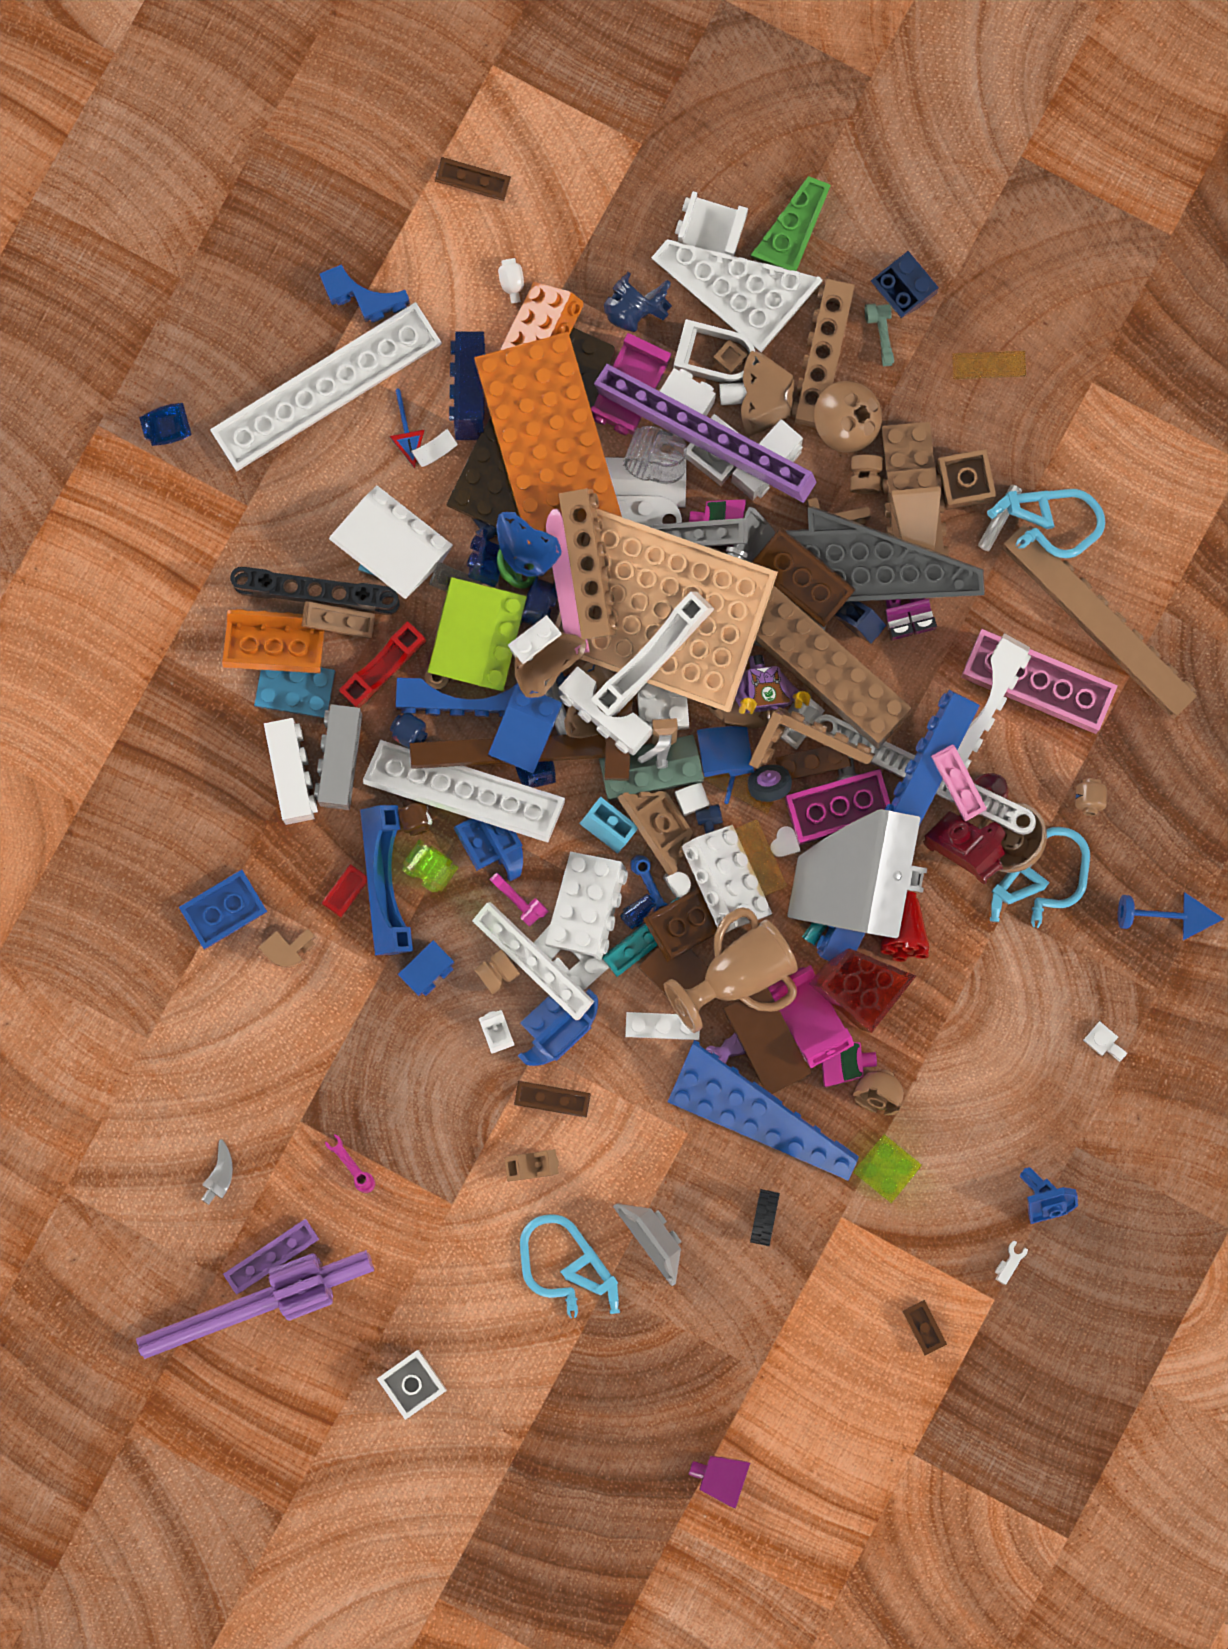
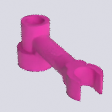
M495 873L490 878V881L523 912L520 918L529 927L549 912L537 898H534L527 904L498 873Z
M334 1134L338 1140L337 1146L331 1147L325 1141L326 1147L330 1151L335 1152L346 1168H348L354 1177V1185L361 1193H370L375 1187V1179L371 1174L360 1170L344 1149L341 1138ZM366 1178L365 1183L360 1184L361 1179Z

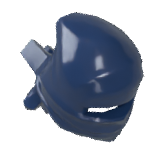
M627 271L626 275L622 276L614 285L613 296H608L604 302V312L607 314L609 322L616 327L636 332L638 322L648 314H652L661 320H664L669 315L667 311L672 305L666 300L665 296L671 282L666 280L644 297L630 285L629 278L631 273Z

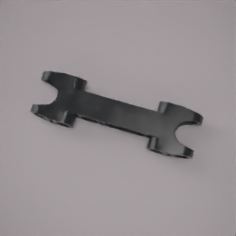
M237 567L230 575V581L235 591L244 596L313 602L382 615H392L398 611L400 606L396 591L388 586L274 573L266 569ZM241 578H248L245 584H237ZM287 583H296L298 585L297 590L294 593H287L285 591ZM314 585L322 588L321 594L316 597L309 594V589ZM337 589H344L346 591V596L341 600L333 598V593ZM363 595H366L367 598H365L364 600H361V598L363 597ZM387 597L394 599L389 605L382 603Z

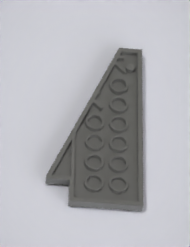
M813 506L808 507L809 529L786 530V532L856 589L847 601L985 595L984 569Z

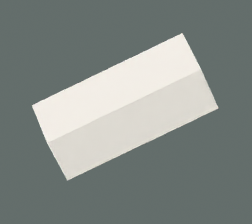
M605 457L616 495L661 496L671 500L678 508H685L686 459Z

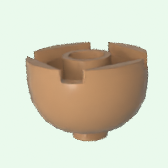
M880 1070L865 1074L857 1083L853 1096L856 1095V1103L874 1113L877 1112L876 1108L885 1110L884 1115L889 1116L899 1113L904 1091L902 1085L892 1072Z

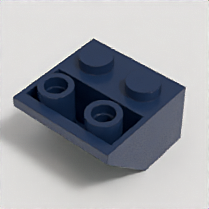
M909 251L905 252L870 281L900 318L920 308L935 296L939 289Z

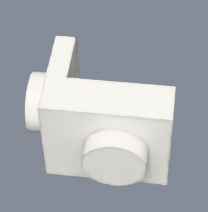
M502 1010L489 1012L479 1018L491 1054L514 1046Z

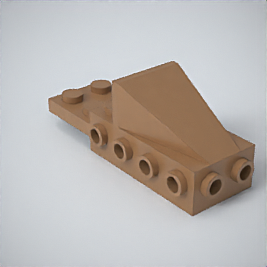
M930 422L882 426L881 432L886 472L885 479H882L883 494H887L888 503H884L885 517H889L890 520L887 534L949 557L948 546H943V537L946 536V523L941 522L940 513H944L943 498H940L942 482L941 475L936 474L934 466Z

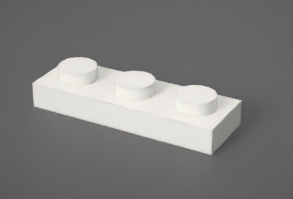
M626 1012L625 1037L699 1040L700 1030L696 1033L691 1032L677 1014Z

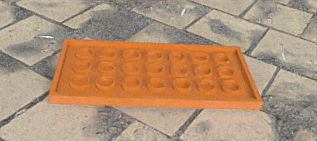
M569 333L557 334L474 357L520 518L525 520L533 529L546 532L547 518L551 511L559 509L561 512L559 493L586 488L593 489V492L597 494L599 501L598 509L622 517ZM584 509L579 510L577 515L580 522H583L587 517Z

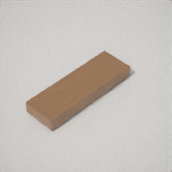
M305 602L302 626L370 639L372 638L375 614Z

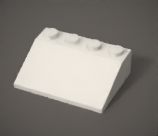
M379 486L372 489L329 538L405 599L443 563L453 544Z

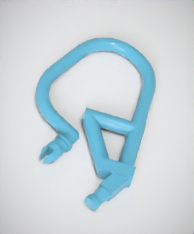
M1079 489L1019 494L1016 491H1010L992 509L987 511L988 516L994 519L997 514L1007 509L1008 513L1045 529H1052L1055 526L1048 500L1069 497L1082 499L1093 509L1097 525L1094 532L1073 549L1062 550L1053 546L1037 528L1026 531L1024 535L1017 539L1016 546L1019 543L1021 544L1018 547L1019 549L1025 548L1036 539L1047 552L1059 558H1073L1081 554L1100 538L1105 528V515L1101 506L1090 494ZM1038 501L1042 516L1020 508L1019 503Z
M1051 827L1046 830L1047 838L1055 835L1067 836L1079 845L1082 859L1078 887L1073 895L1063 900L1036 898L1031 916L1033 927H1035V921H1038L1037 928L1042 924V912L1044 911L1042 907L1066 908L1078 902L1085 893L1090 864V850L1085 839L1072 829ZM1030 867L1020 872L1007 873L999 885L997 884L992 890L990 921L999 922L1002 901L1008 905L1043 891L1050 882ZM1020 872L1034 882V884L1012 893L1006 891Z
M550 1214L539 1216L526 1225L520 1237L523 1278L533 1292L548 1298L567 1296V1299H565L567 1301V1314L572 1318L570 1311H575L574 1318H576L578 1314L576 1300L578 1299L575 1297L574 1288H543L535 1282L531 1274L528 1246L531 1233L542 1224L557 1223L564 1226L570 1232L584 1255L560 1271L564 1278L600 1296L608 1291L610 1314L620 1313V1309H618L617 1280L609 1273L574 1223L563 1216ZM588 1263H591L604 1283L600 1285L576 1274V1272Z

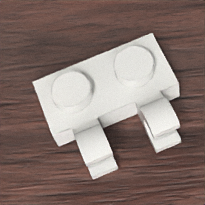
M576 952L572 953L580 961L570 970L559 958L553 961L582 990H585L609 968L602 959L599 960L594 956Z

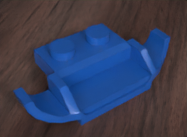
M472 818L453 828L476 871L498 861L500 865H504L509 882L520 877L523 867V845L516 832Z
M590 989L586 991V994L594 1003L579 1020H575L549 995L520 1022L535 1039L532 1042L534 1046L529 1051L518 1055L526 1065L539 1066L554 1060L557 1061L592 1028L591 1025L597 1014L598 998Z

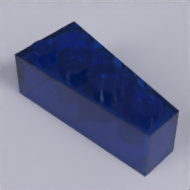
M455 331V340L450 342V354L455 355V362H450V377H454V384H450V399H454V406H449V421H454L455 440H478L481 433H484L485 395L474 357L485 355V332Z

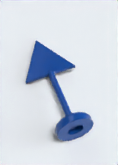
M1185 892L1183 913L1135 910L1134 900L1130 895H1122L1118 906V925L1121 929L1130 928L1133 924L1134 916L1183 919V940L1224 920V918Z

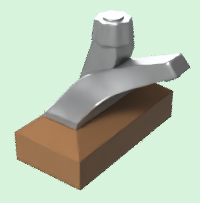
M677 718L652 720L653 734L651 738L652 744L656 746L638 758L640 763H644L657 756V768L664 769L668 767V760L666 759L669 748L677 740Z

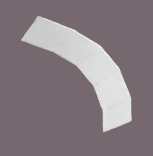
M446 429L427 444L412 450V453L421 467L441 458L458 444L449 430Z

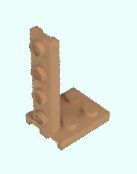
M779 707L773 711L749 765L758 769L763 764L766 765L767 762H770L775 751L771 747L774 742L776 743L780 740L785 730L784 726L864 764H869L875 754L871 752L872 748L865 744L858 743V745L849 742L848 736L836 732L834 735L826 731L827 727L815 721L811 724L804 720L805 716L795 711H792L790 714L788 710Z

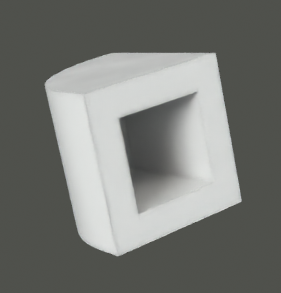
M702 783L675 791V797L684 817L711 806Z

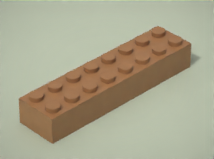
M773 585L755 641L876 749H879L911 715L912 708Z

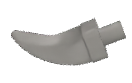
M222 1139L219 1140L217 1165L202 1185L207 1191L201 1200L208 1205L215 1196L221 1199L224 1197L232 1180V1159L227 1145Z

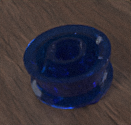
M539 576L534 577L527 593L520 625L523 622L535 625L546 615L550 619L552 610L550 607L554 608L558 598L555 580L553 583L539 579Z

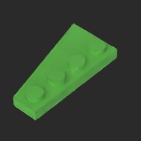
M808 176L750 257L769 265L797 271L831 185Z

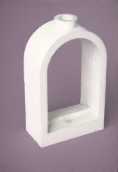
M686 319L673 369L675 368L678 371L684 369L693 376L720 383L742 382L743 371L738 374L728 375L688 363L697 332L725 340L730 339L732 342L741 344L748 354L751 351H755L751 341L740 333ZM755 357V362H753V365L759 363L757 357Z

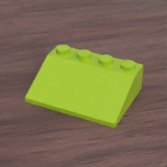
M451 577L427 672L503 691L512 658V652L508 644L517 638L527 596Z

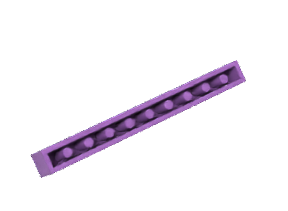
M606 364L594 383L600 395L803 503L817 483L811 471L609 364Z

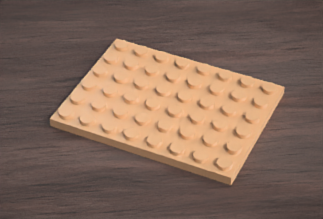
M596 508L597 517H600L603 526L600 536L601 542H604L606 546L604 561L605 566H608L610 571L608 587L614 596L612 612L617 617L618 629H615L616 635L587 640L589 652L584 653L580 659L619 672L652 639L671 615L672 611L690 591L698 592L714 610L646 683L730 712L778 572ZM586 533L582 543L584 546H587L591 540L588 533ZM591 557L585 562V567L589 571L594 567V560ZM595 581L589 586V591L592 595H595L598 591V585ZM596 606L593 610V616L596 619L602 616V609L599 606ZM559 612L555 626L561 633H564Z

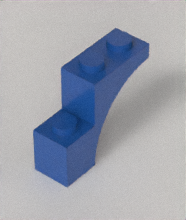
M342 264L319 274L331 304H337L338 306L346 304L354 296L365 322L370 320L371 322H377L385 317L384 314L391 311L398 313L407 308L406 305L410 304L406 290L394 293H378L361 287L348 276Z

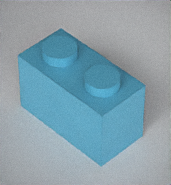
M602 797L597 800L579 823L617 854L638 829L634 822Z

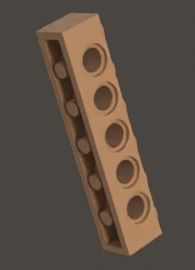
M826 279L825 286L820 285L817 299L822 301L820 309L815 308L812 322L816 323L815 332L810 331L807 345L811 346L810 355H804L802 369H806L805 378H799L796 391L800 392L801 396L799 402L794 401L791 414L796 416L795 423L816 428L814 420L815 405H809L805 398L808 395H815L819 398L824 389L834 382L855 287L854 284ZM829 302H835L839 306V310L830 312L826 305ZM829 325L834 329V333L825 335L822 333L821 328ZM820 348L826 349L829 356L824 359L819 358L816 355V351ZM813 372H820L824 379L820 382H815L811 379L810 375Z
M588 488L559 493L582 640H590L616 635L615 629H618V621L616 615H613L612 612L614 596L608 587L610 571L608 566H605L604 561L606 546L604 542H601L600 536L603 526L600 517H597L596 508L599 507L598 496L593 492V489ZM581 509H584L587 513V517L583 522H580L577 517ZM585 533H588L591 538L587 546H584L581 542V538ZM589 557L594 560V567L590 571L585 567V562ZM595 581L598 585V591L595 595H592L589 591V586ZM596 606L602 609V616L599 619L593 616V610Z

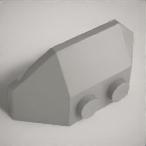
M615 1204L613 1206L615 1211L671 1287L675 1285L681 1252L678 1244L682 1241L673 1230L668 1232L664 1224L667 1221L659 1210L654 1213L650 1208Z

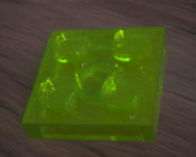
M883 1134L853 1173L889 1203H892L921 1168L922 1164Z

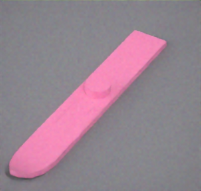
M554 509L547 518L546 533L556 537L561 547V556L552 568L563 630L566 634L581 637L562 513L559 509ZM585 640V641H586V649H585V652H584V653L589 652V646H588V641H587V640ZM581 645L575 648L576 654H578V649Z

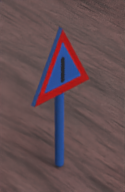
M397 388L395 391L404 434L389 437L415 469L417 459L412 450L421 446L425 429L409 432L401 392Z

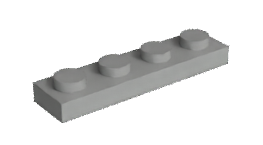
M744 518L653 525V528L706 547L748 544L747 519Z

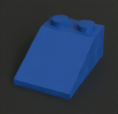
M517 684L488 755L534 774L562 708V702L546 695L532 698L526 697Z

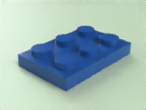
M243 870L238 871L179 907L204 950L268 912Z

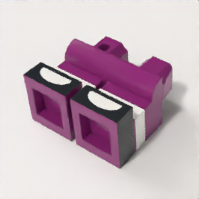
M929 598L909 599L910 603L904 605L901 604L900 599L886 600L885 618L891 641L912 636L913 632L914 635L937 628Z

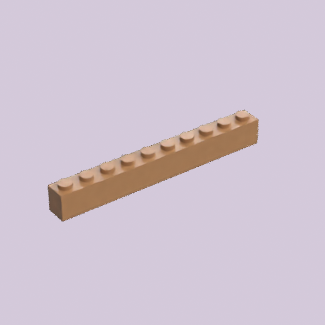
M1023 524L1003 544L1002 549L1174 720L1197 697L1194 693L1196 691L1195 688L1188 681L1185 680L1183 682L1177 676L1178 671L1171 664L1168 663L1166 665L1160 659V653L1154 647H1148L1142 641L1144 639L1137 630H1131L1125 624L1127 622L1126 619L1119 612L1116 611L1114 613L1108 607L1109 603L1102 595L1096 596L1090 590L1092 588L1091 584L1083 577L1079 579L1073 573L1075 569L1068 561L1064 560L1062 562L1058 557L1047 552L1036 539L1025 548L1019 549L1018 547L1021 544L1019 543L1016 546L1017 539L1024 535L1026 531L1034 528Z

